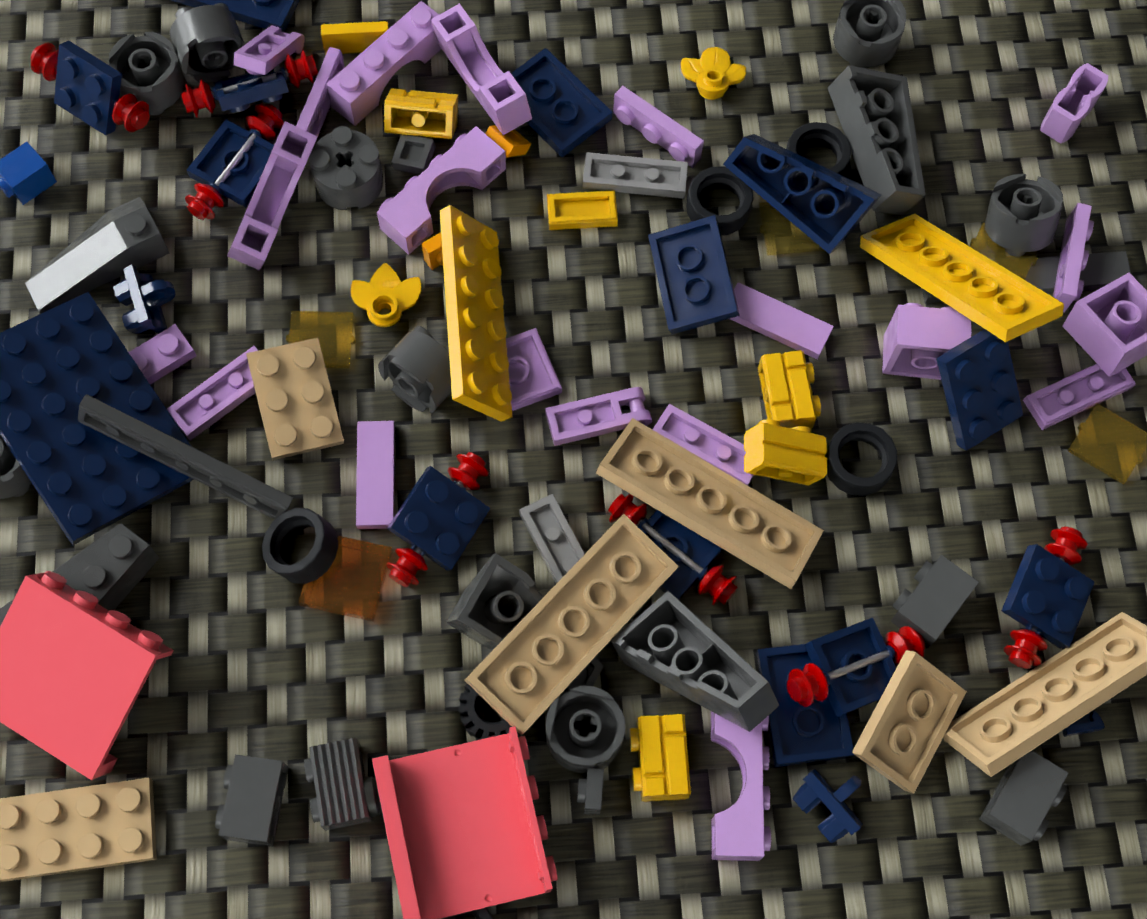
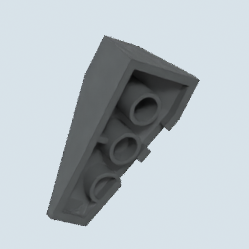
M138 197L104 214L25 282V285L41 314L125 275L123 269L131 264L136 266L137 269L170 254L146 205L141 197Z
M495 553L464 590L446 623L493 651L538 604L543 595L534 586L536 583L526 572ZM596 656L565 689L566 691H570V689L578 686H593L604 667Z

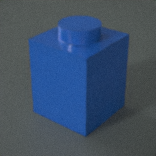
M25 142L0 159V189L8 198L14 195L22 205H25L57 182L47 163L28 142Z

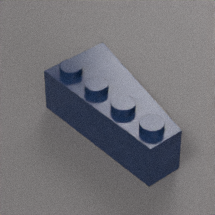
M756 134L745 136L723 164L829 254L842 244L882 196Z

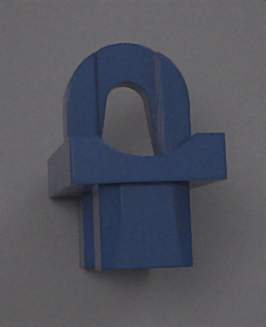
M132 264L124 268L125 279L113 286L115 296L120 303L125 306L134 304V309L122 316L124 327L134 334H139L149 329L158 334L167 329L161 306L175 297L173 284L162 279L153 281L151 275L138 273L136 266Z
M816 769L803 778L805 783L793 796V800L806 814L821 801L832 812L829 817L817 826L830 843L844 837L848 832L852 836L863 825L862 821L844 802L847 797L862 785V781L858 776H852L836 791Z

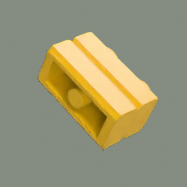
M390 89L384 104L385 133L444 139L453 138L458 123L457 94L415 90L407 92L405 89Z
M804 351L764 354L761 356L758 373L767 419L778 420L782 427L805 426L812 429L817 417L821 416V403L818 395H812L810 384L814 383V368L811 362L806 363Z
M766 419L760 421L744 434V451H746L744 455V472L807 486L825 478L827 475V458H825L827 453L826 437L811 433V428L797 426L787 428L780 426L778 420Z
M673 714L638 717L636 728L629 729L631 752H638L639 767H632L633 791H641V801L643 802L689 799L691 786L685 715Z

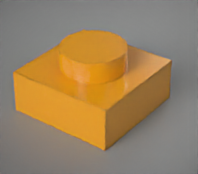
M493 125L489 126L485 133L505 150L506 158L526 155L531 146V143L515 129L502 135L497 126Z
M440 232L421 243L424 261L431 270L440 265L443 266Z

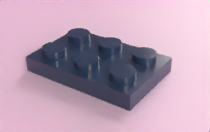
M547 48L540 51L511 73L527 97L532 119L526 123L561 157H564L612 120L613 112Z
M715 215L648 235L667 325L671 334L740 316L719 223Z
M984 329L936 358L956 442L959 447L967 451L1023 416L1008 342L1002 341Z
M805 644L758 649L756 652L759 673L769 682L779 703V706L769 715L768 724L775 767L846 759L854 756L847 713L836 717L828 697L823 701L814 699L811 706L804 707L795 702L788 693L787 681L790 671L795 668L803 671L806 664L812 663L804 646Z

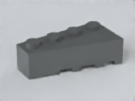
M848 65L829 85V94L844 134L850 143L851 153L863 185L882 195L872 206L873 211L902 216L926 196L907 77Z
M120 523L52 572L63 576L67 580L66 584L76 591H85L97 597L99 600L98 604L107 610H115L160 558L148 543ZM13 600L0 608V626Z
M669 591L610 640L625 665L749 732L779 706L769 682Z

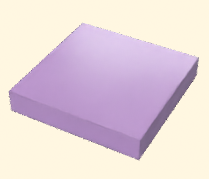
M534 328L506 338L512 411L561 394V384L537 329Z

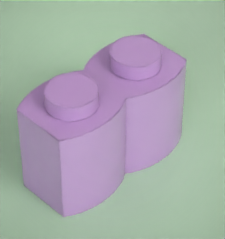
M1089 63L1080 66L1074 72L1067 87L1061 90L1055 97L1042 121L1040 131L1060 144L1069 140L1077 130L1082 119L1092 111L1107 85L1108 75Z

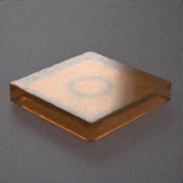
M338 536L339 547L334 562L329 570L317 580L303 585L299 604L309 608L374 622L388 571L386 564L390 562L393 552L392 547Z

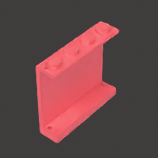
M51 571L26 575L0 626V722L88 779L94 780L112 771L118 759L109 754V751L156 660L171 656L174 650L162 644L163 639L159 635L147 630L141 631L130 624L131 619L125 614L115 610H107L99 605V600L94 595L71 588L66 584L67 580L63 576Z
M516 726L510 727L507 734L389 760L388 755L372 758L403 919H443L549 893L553 889L551 882L558 880L553 856L545 857L542 841L548 839L547 827L544 816H536L533 800L539 799L538 788L534 775L527 776L524 760L530 759L525 736L518 737Z

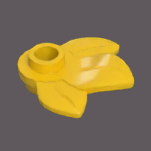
M720 47L707 48L702 53L701 59L683 58L681 60V72L684 78L695 82L699 94L710 100L721 98L730 85L741 83L746 76V66L735 63L730 64L728 52Z
M383 263L376 270L370 282L353 280L351 284L353 302L358 307L366 310L369 320L378 327L395 325L400 320L402 311L413 307L421 294V281L419 277L409 278L401 282L397 273L387 263ZM387 308L391 310L386 315L379 314L382 309Z

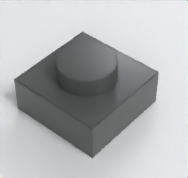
M401 134L391 161L394 170L420 175L431 163L436 148L434 140Z
M588 768L587 779L579 778L577 803H585L584 814L600 815L604 769Z

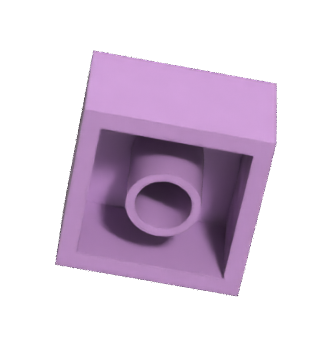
M1130 273L1078 300L1063 324L1064 329L1109 377L1147 356V290Z
M918 303L898 304L884 334L882 374L941 380L936 358L971 338V320L952 307H942L939 309L924 307Z

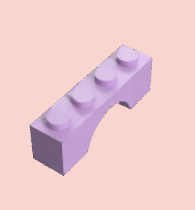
M423 1L415 5L326 83L331 107L354 126L363 120L379 105L385 86L402 66L414 60H420L425 64L441 50L431 23V19L439 14Z
M460 3L431 19L440 48L502 135L531 120L532 116L525 92L509 71L503 73L497 66L483 43L476 25Z
M286 121L284 122L227 254L228 257L257 270L261 269L318 136Z
M477 126L469 133L460 135L446 153L437 155L424 172L419 176L410 178L402 191L394 198L390 197L381 204L379 211H377L380 230L409 255L433 234L432 218L429 210L435 198L443 191L456 186H470L483 190L506 170L505 150Z
M711 711V741L723 746L735 757L742 774V789L736 803L730 808L715 814L711 819L712 860L760 861L764 857V851H770L771 830L770 826H764V810H769L770 788L769 786H763V770L769 769V747L762 746V731H768L769 715L749 732Z

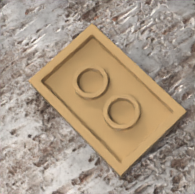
M318 338L246 353L272 460L344 444Z
M906 650L852 753L904 791L914 794L967 691L917 652Z

